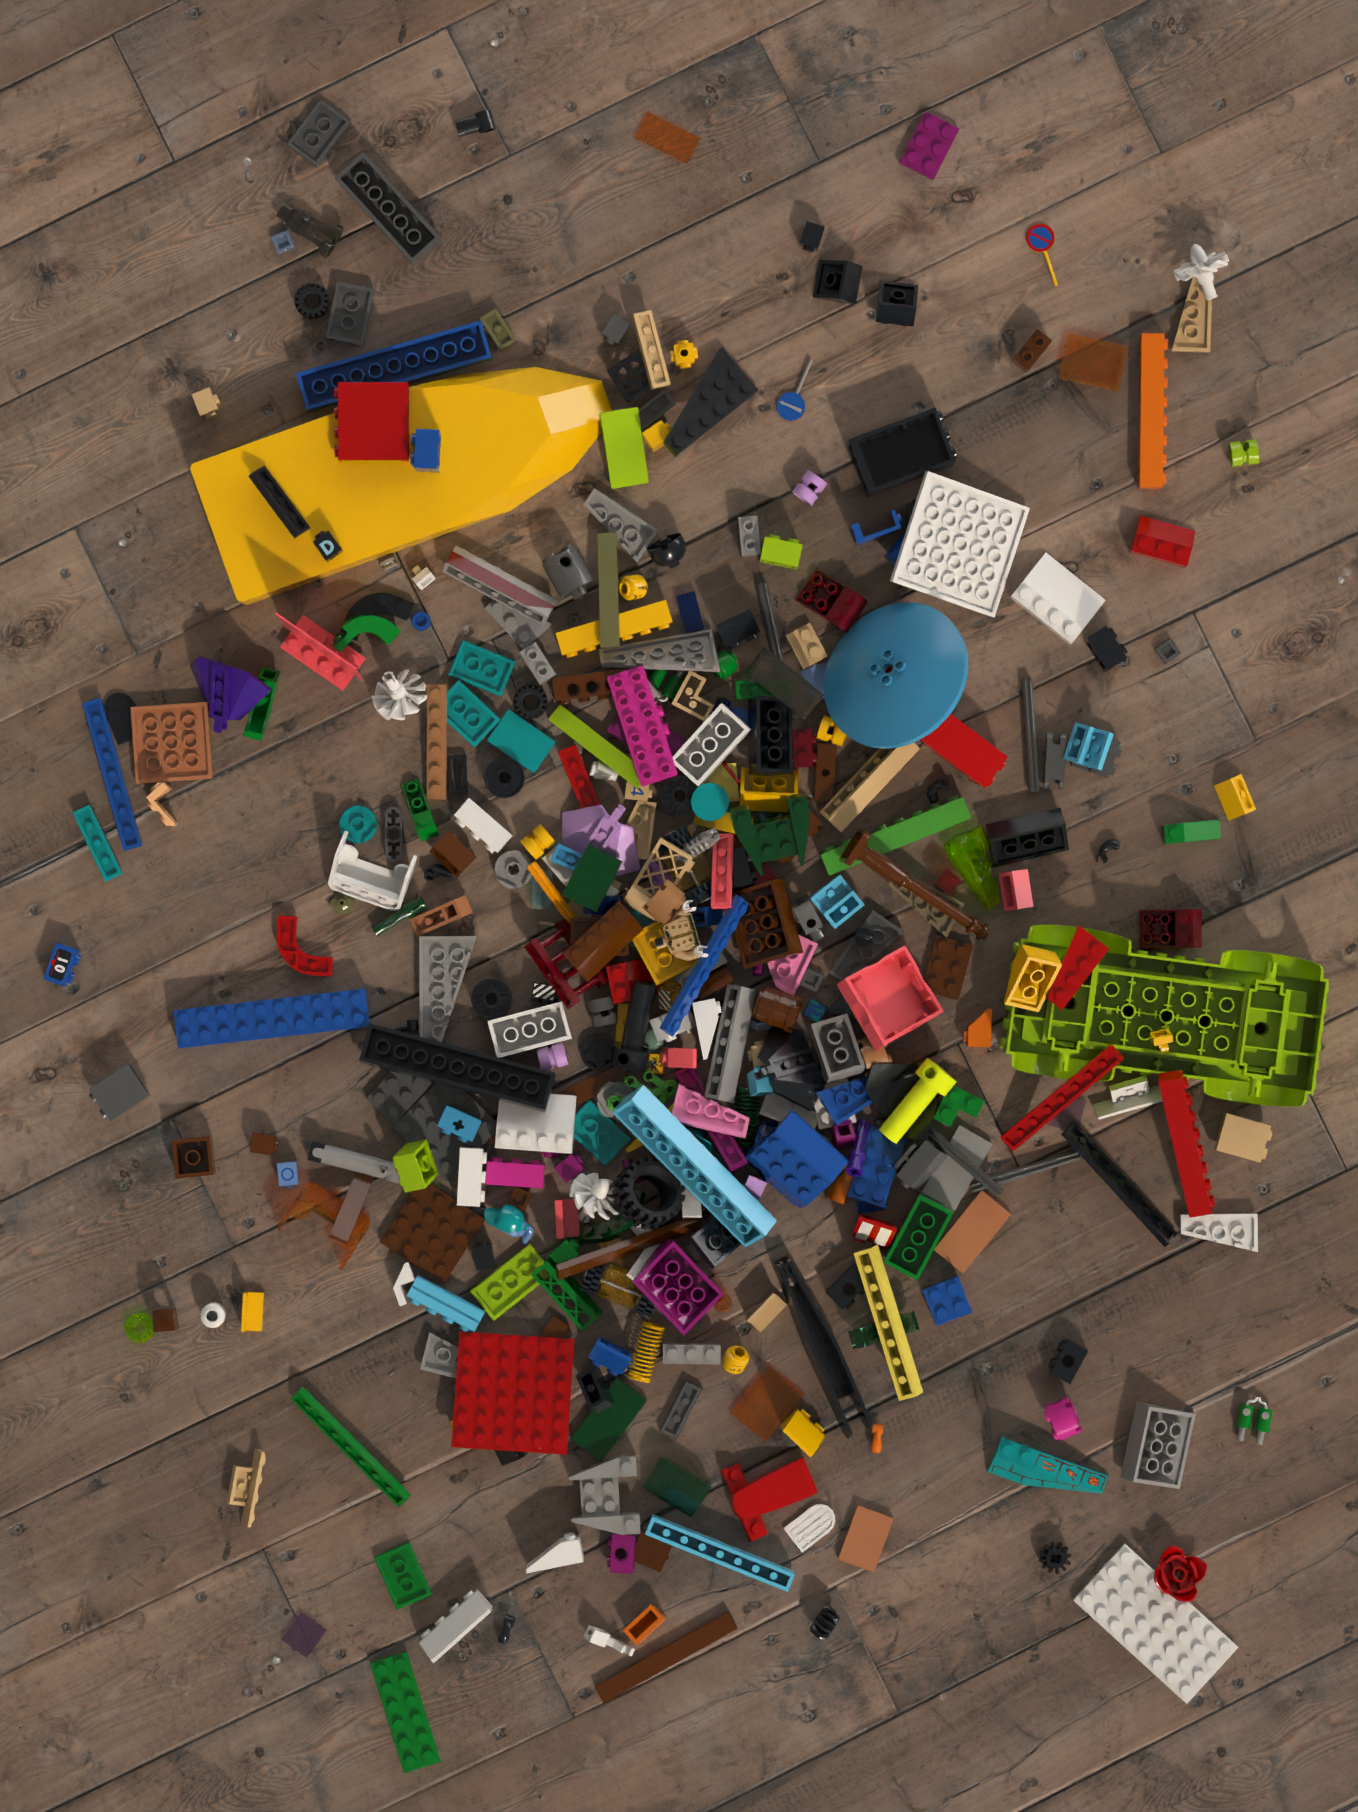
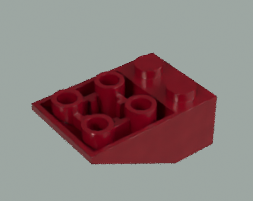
M817 568L796 598L798 603L846 634L868 603L860 594Z
M1202 909L1139 910L1140 948H1202Z

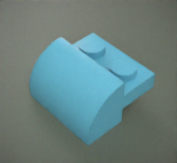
M1075 722L1063 759L1102 771L1114 734Z
M840 874L836 875L809 897L834 929L864 906V903Z

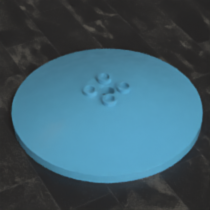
M896 603L868 613L854 623L848 633L841 637L829 658L824 677V697L832 720L849 738L857 743L873 748L888 749L902 747L926 737L948 718L962 696L968 675V653L965 641L957 627L948 617L924 604ZM892 665V671L890 673H886L887 667Z

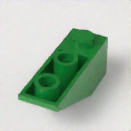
M416 778L402 783L401 786L421 842L439 836L420 779Z

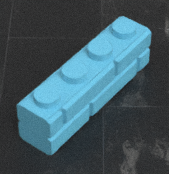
M417 1275L407 1294V1297L410 1298L408 1301L412 1304L426 1306V1311L433 1315H436V1313L443 1315L442 1319L450 1324H453V1322L460 1324L459 1328L465 1332H475L485 1313L484 1309L420 1275Z

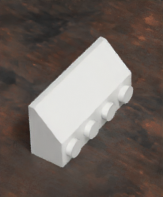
M478 1589L474 1592L472 1590L463 1597L464 1601L460 1605L456 1603L449 1609L450 1614L447 1617L441 1616L434 1623L436 1626L431 1631L428 1628L420 1635L422 1639L419 1644L433 1663L491 1612L493 1606Z

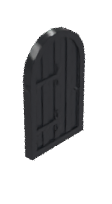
M121 692L110 695L105 701L104 706L107 719L118 745L133 740L130 707H136L132 698Z

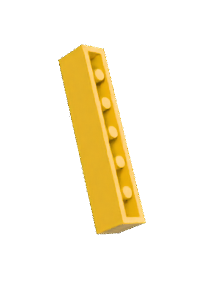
M666 600L620 613L619 631L622 642L633 639L632 635L640 633V636L652 633L651 629L657 627L659 630L669 628V624L673 623ZM600 620L557 632L556 637L562 656L566 655L567 658L577 656V652L585 650V653L596 650V646L600 645Z

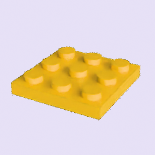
M658 921L644 927L632 940L657 986L695 967L699 960L697 958L686 961L676 958L674 955H671L668 946L657 949L654 938L665 935L663 930L665 924Z

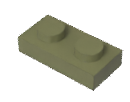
M496 308L480 318L500 351L517 342Z

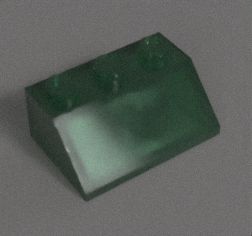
M662 1454L642 1488L689 1517H692L710 1491L711 1484Z

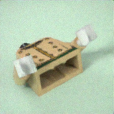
M693 900L684 901L682 906L671 915L670 919L663 926L665 935L654 938L657 949L668 946L671 955L686 961L699 957H708V954L703 953V949L707 948V946L700 945L693 917L689 913L696 910V907H689Z

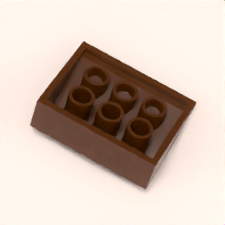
M774 879L732 892V900L735 895H738L748 903L747 911L740 918L738 926L734 931L744 969L803 953L784 879Z

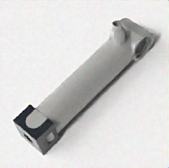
M312 1141L307 1160L400 1183L399 1174L391 1160Z

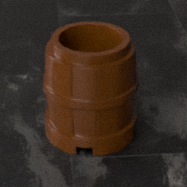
M762 987L752 1016H755V1019L769 1026L781 1028L786 1032L792 1033L794 1029L792 1026L798 1019L802 1007L801 1002L804 998L798 995L794 996L781 989Z

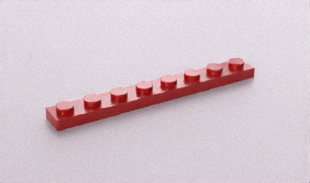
M1112 1044L1107 1046L1001 1135V1140L1012 1151H1015L1118 1065L1124 1057Z

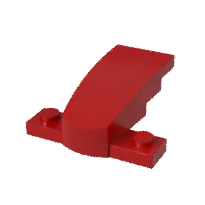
M800 1457L766 1474H762L748 1483L739 1463L720 1470L729 1492L730 1508L734 1515L740 1519L749 1542L768 1534L761 1518L762 1514L783 1508L818 1493L804 1457Z

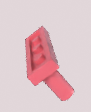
M732 833L719 834L721 839L713 845L711 908L722 909L724 912L731 908L734 841Z

